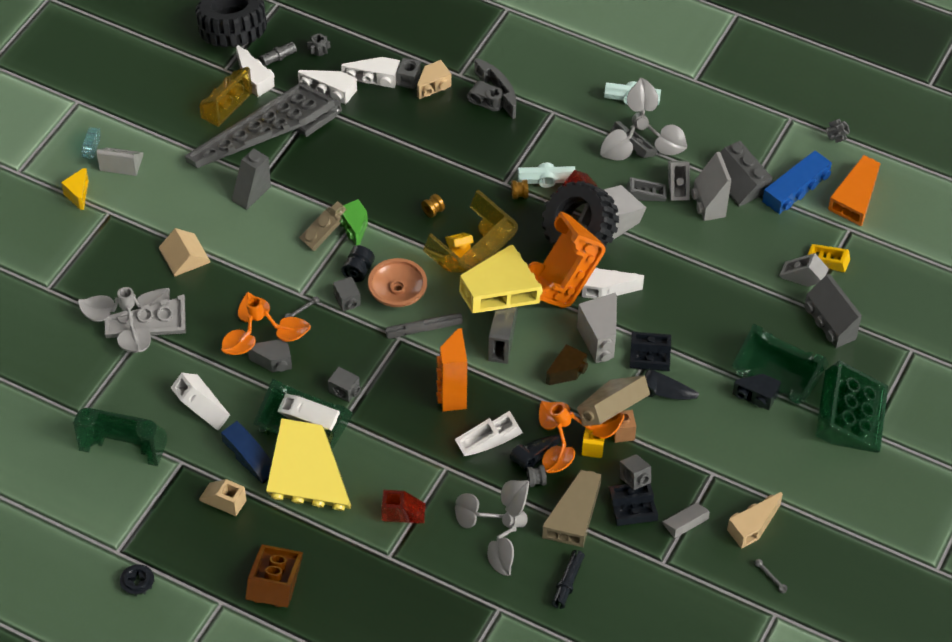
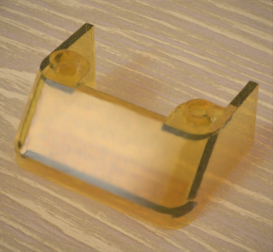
M479 189L474 195L470 208L483 218L478 226L480 234L484 236L461 258L432 233L427 238L423 251L446 271L467 272L496 254L515 236L518 230L516 221Z

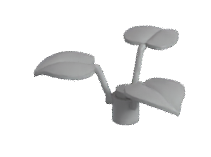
M639 78L627 95L628 106L637 112L632 117L633 125L629 135L627 136L622 129L610 132L601 145L600 155L612 160L628 158L633 150V144L629 139H631L635 128L638 130L648 128L658 136L654 146L664 155H676L686 150V138L680 127L673 124L666 125L661 129V133H658L650 126L645 110L653 111L657 107L658 94L654 87L644 78Z
M123 287L118 290V298H115V303L110 297L103 295L78 300L83 315L89 320L96 322L109 319L110 312H115L118 304L122 310L127 311L130 330L122 331L117 341L121 349L137 353L143 352L149 347L151 334L144 327L134 329L131 309L135 304L140 309L144 305L151 306L165 299L170 300V289L163 288L150 291L136 299V295L131 288Z
M511 480L503 485L501 501L506 506L505 510L507 512L505 514L477 512L479 500L473 494H461L456 499V518L462 527H473L476 524L477 516L502 518L503 524L510 528L498 535L497 541H491L487 551L491 566L497 572L506 576L511 575L514 547L508 538L503 537L511 532H516V528L524 527L527 524V515L523 511L529 489V481Z

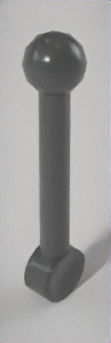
M314 296L310 302L293 313L285 314V318L293 317L312 304L319 303V297Z
M756 559L754 562L755 566L760 567L779 587L780 593H786L787 586L781 584L763 565L761 559Z

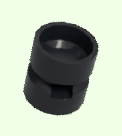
M361 245L354 246L341 268L342 274L346 278L352 277L354 282H362L375 260L373 252Z

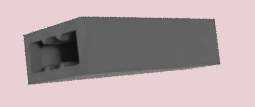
M519 306L495 310L489 334L488 361L508 364Z

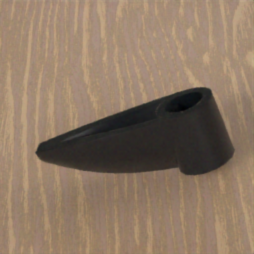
M647 370L645 373L650 391L648 397L658 395L679 400L698 398L699 393L664 374L654 370Z
M560 434L542 437L524 446L519 444L512 450L510 459L524 470L530 466L534 467L542 460L543 455L548 449L557 446L561 442Z

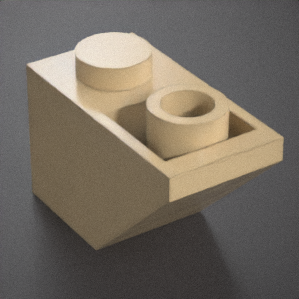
M442 60L424 67L417 84V97L419 99L451 87V73Z
M227 479L211 482L199 500L237 516L246 502L245 487Z

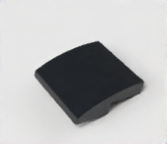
M632 332L630 368L670 371L671 335Z
M628 484L609 486V494L617 526L658 521V512L654 503V493L651 484L633 490Z

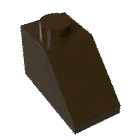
M566 344L546 372V384L554 385L577 380L580 374H584L588 368L587 354Z

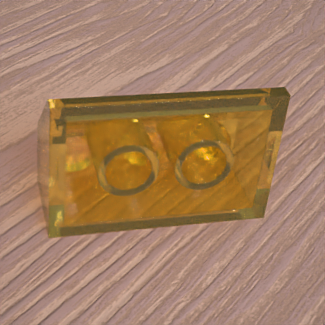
M249 67L233 71L206 99L202 100L199 105L201 118L219 127L252 94Z

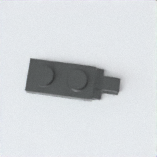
M335 99V106L327 113L320 115L313 122L296 128V130L305 137L309 136L334 119L342 111L341 103Z
M616 121L610 131L622 129L628 136L631 129H628L620 121ZM636 131L633 132L629 141L633 144L636 154L642 158L655 156L657 149Z

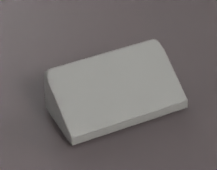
M695 503L664 520L662 523L671 535L676 538L708 520L710 512L705 507Z

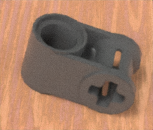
M477 81L467 94V99L474 105L482 106L491 111H499L503 107V101L501 100L502 90L483 81Z

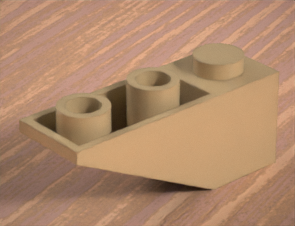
M782 492L770 495L759 504H752L747 510L735 513L730 517L727 531L741 549L759 540L781 505Z

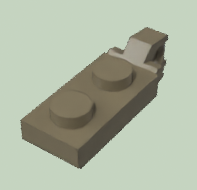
M337 201L331 208L325 209L299 238L315 251L341 224L339 222L341 220L340 216L347 209Z

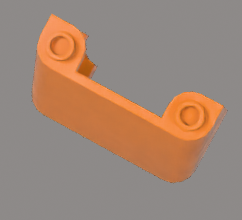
M560 211L554 221V226L562 234L544 263L531 262L528 264V268L534 273L538 283L542 285L543 292L540 295V300L561 308H567L574 303L605 253V246L573 217Z

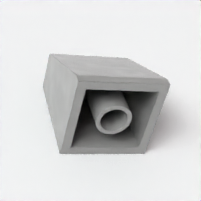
M622 185L604 189L609 196H612L614 204L618 208L616 215L619 216V223H616L618 230L612 236L614 239L640 223L646 207ZM586 203L578 220L587 229L592 217L591 208L588 203Z
M616 293L580 303L578 307L577 329L595 363L606 362L614 358L617 322Z

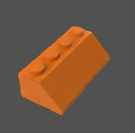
M460 328L440 347V356H436V383L438 391L436 395L437 403L442 405L443 412L467 409V356L462 328Z

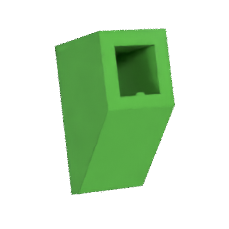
M357 199L343 205L347 210L340 216L341 220L339 222L341 223L340 227L345 228L349 240H353L356 245H360L368 225V216L366 209Z

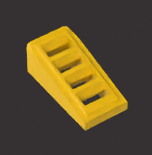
M816 244L811 245L807 255L820 252L818 257L828 268L845 273L850 262L848 249Z

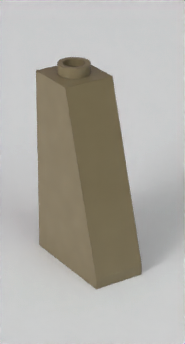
M645 375L612 379L605 383L577 407L582 425L602 424L649 396L650 391Z
M584 470L579 472L545 521L542 538L579 547L584 546L600 489L601 474Z

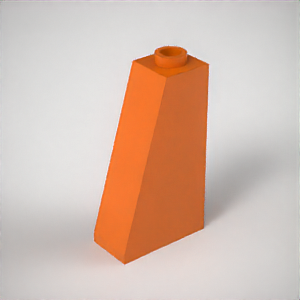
M863 155L830 197L828 210L862 226L876 183L880 163Z

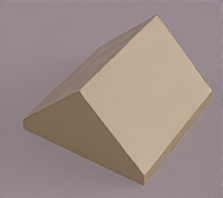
M175 228L159 246V250L174 277L210 263L207 254L194 233Z

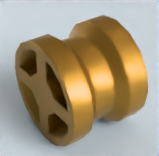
M511 181L512 198H528V181Z
M437 194L431 195L429 200L426 199L421 203L423 211L430 218H433L437 212H442L445 209L443 200Z

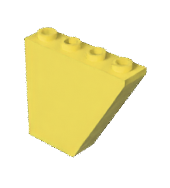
M509 245L460 275L459 292L472 313L540 303V295L543 292L542 285L538 283L534 273L530 271L527 263L521 258L520 252H517L513 245Z
M281 418L266 489L267 493L275 500L289 498L292 499L291 502L304 504V501L312 502V505L316 507L330 505L332 509L344 511L345 508L351 509L348 494L323 426Z

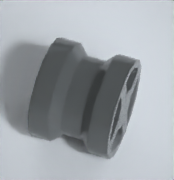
M539 465L537 468H532L531 466L526 468L529 487H534L537 484L541 486L547 484L544 465Z

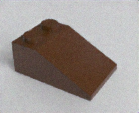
M262 544L248 577L246 600L288 608L303 552Z

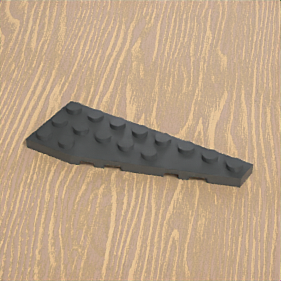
M300 82L185 155L186 162L199 168L313 122L320 115L327 113L335 106V102L330 97Z

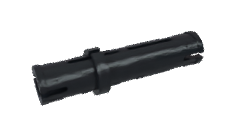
M577 550L572 551L562 579L556 585L557 591L551 602L555 608H558L559 604H561L560 609H563L569 594L573 592V583L585 557L584 553L579 550L577 556Z

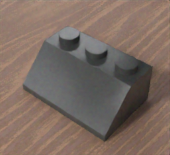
M741 141L725 147L720 153L731 178L729 196L739 207L763 196L764 189L771 185L773 177Z
M827 274L807 293L804 307L807 313L811 314L815 319L816 325L824 331L827 340L838 348L856 340L862 315L833 277Z

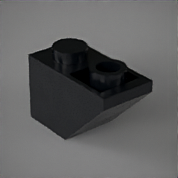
M765 374L737 379L734 382L733 395L739 399L751 402L759 408L770 410L779 394L781 381Z

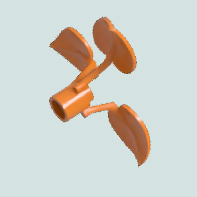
M247 292L240 303L238 317L241 321L248 322L247 332L244 330L229 332L222 341L221 351L230 355H239L251 350L256 343V338L250 335L252 321H259L265 316L274 328L278 329L276 332L278 339L285 342L298 340L310 330L311 325L297 317H286L280 321L279 325L276 324L269 315V303Z
M541 401L539 408V422L542 428L552 430L557 427L562 441V446L551 447L543 455L542 465H544L545 472L556 473L564 470L572 463L575 457V450L572 447H566L562 427H567L571 423V418L581 425L582 422L573 412H570L569 405L564 402ZM618 413L602 424L584 427L588 430H593L594 437L605 439L617 432L624 420V414Z

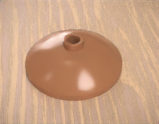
M393 258L379 263L372 269L368 278V287L371 295L378 302L391 307H404L417 302L424 295L427 288V277L424 270L417 263L408 259Z

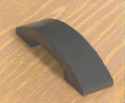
M475 59V74L481 81L485 83L490 81L495 87H499L502 90L503 108L512 119L516 118V95L509 80L493 65L481 59Z

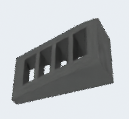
M630 177L626 185V190L638 201H666L667 199L666 185Z

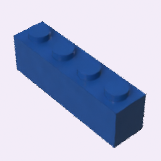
M813 151L764 189L762 202L778 214L790 209L794 202L801 200L808 191L814 190L822 180L825 181L829 178L832 162L817 151Z

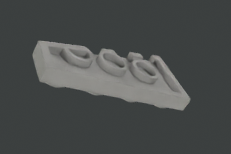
M184 294L172 300L165 299L158 304L144 305L140 309L131 311L134 329L144 327L151 335L186 333ZM127 311L112 314L109 319L105 320L106 338H115L122 331L130 330Z

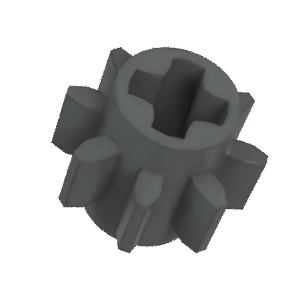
M323 34L310 36V41L307 42L311 54L316 56L327 54V49L330 48V41H327V36Z
M840 119L829 122L830 127L826 129L829 139L835 140L836 143L846 140V135L850 133L848 124L845 121L841 122Z

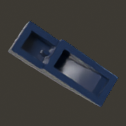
M238 421L221 432L222 442L235 453L236 459L262 484L269 480L272 460L249 432Z

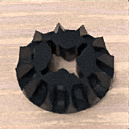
M140 564L129 566L120 576L121 588L127 594H134L135 596L141 593L146 594V591L152 589V585L155 582L152 570ZM137 575H139V578L141 580L139 581L138 586H136L134 583V581L137 578Z

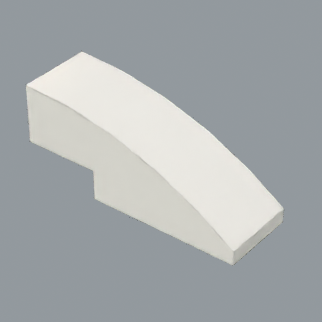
M508 411L494 421L490 418L457 437L455 441L464 456H468L499 446L523 432L511 412Z

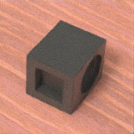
M408 58L402 59L397 71V86L415 89L421 74V61Z
M352 277L333 282L334 296L342 311L361 306L360 292Z
M338 367L328 380V392L348 403L359 394L361 389L359 376L341 367Z
M637 454L621 460L620 479L633 490L651 483V466Z

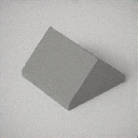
M108 147L97 149L99 169L105 172L137 176L143 152Z

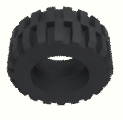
M201 0L196 7L200 37L208 44L212 43L213 46L237 47V45H246L248 42L252 43L256 38L259 39L264 34L267 27L263 0Z
M584 181L569 182L566 184L567 187L564 185L560 186L557 193L553 192L551 194V200L546 202L545 207L547 208L542 214V218H544L542 228L546 230L544 232L546 239L554 247L562 234L554 226V221L560 211L571 216L576 208L588 203L591 208L592 217L587 230L597 237L606 249L607 243H612L614 239L612 236L618 230L616 223H619V216L616 215L618 208L614 204L612 196H609L605 190Z

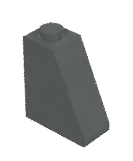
M254 148L241 160L232 196V201L246 210L271 187L269 158Z

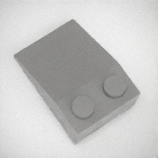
M720 152L714 154L695 179L694 188L691 189L692 198L697 202V211L702 215L704 221L726 217L731 178Z

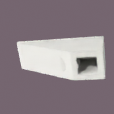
M237 45V59L246 88L259 97L275 87L274 73L264 67L258 59L252 57L246 49Z
M378 57L344 63L341 65V71L357 78L359 82L395 88L400 60Z
M298 71L299 83L301 82L345 105L357 91V78L344 72Z
M595 268L582 289V297L596 299L612 293H616L619 296L643 290L644 275Z
M181 373L171 386V389L181 402L216 430H220L229 418L230 414L197 374Z
M287 393L277 411L290 420L322 425L324 429L331 431L340 414L338 410Z

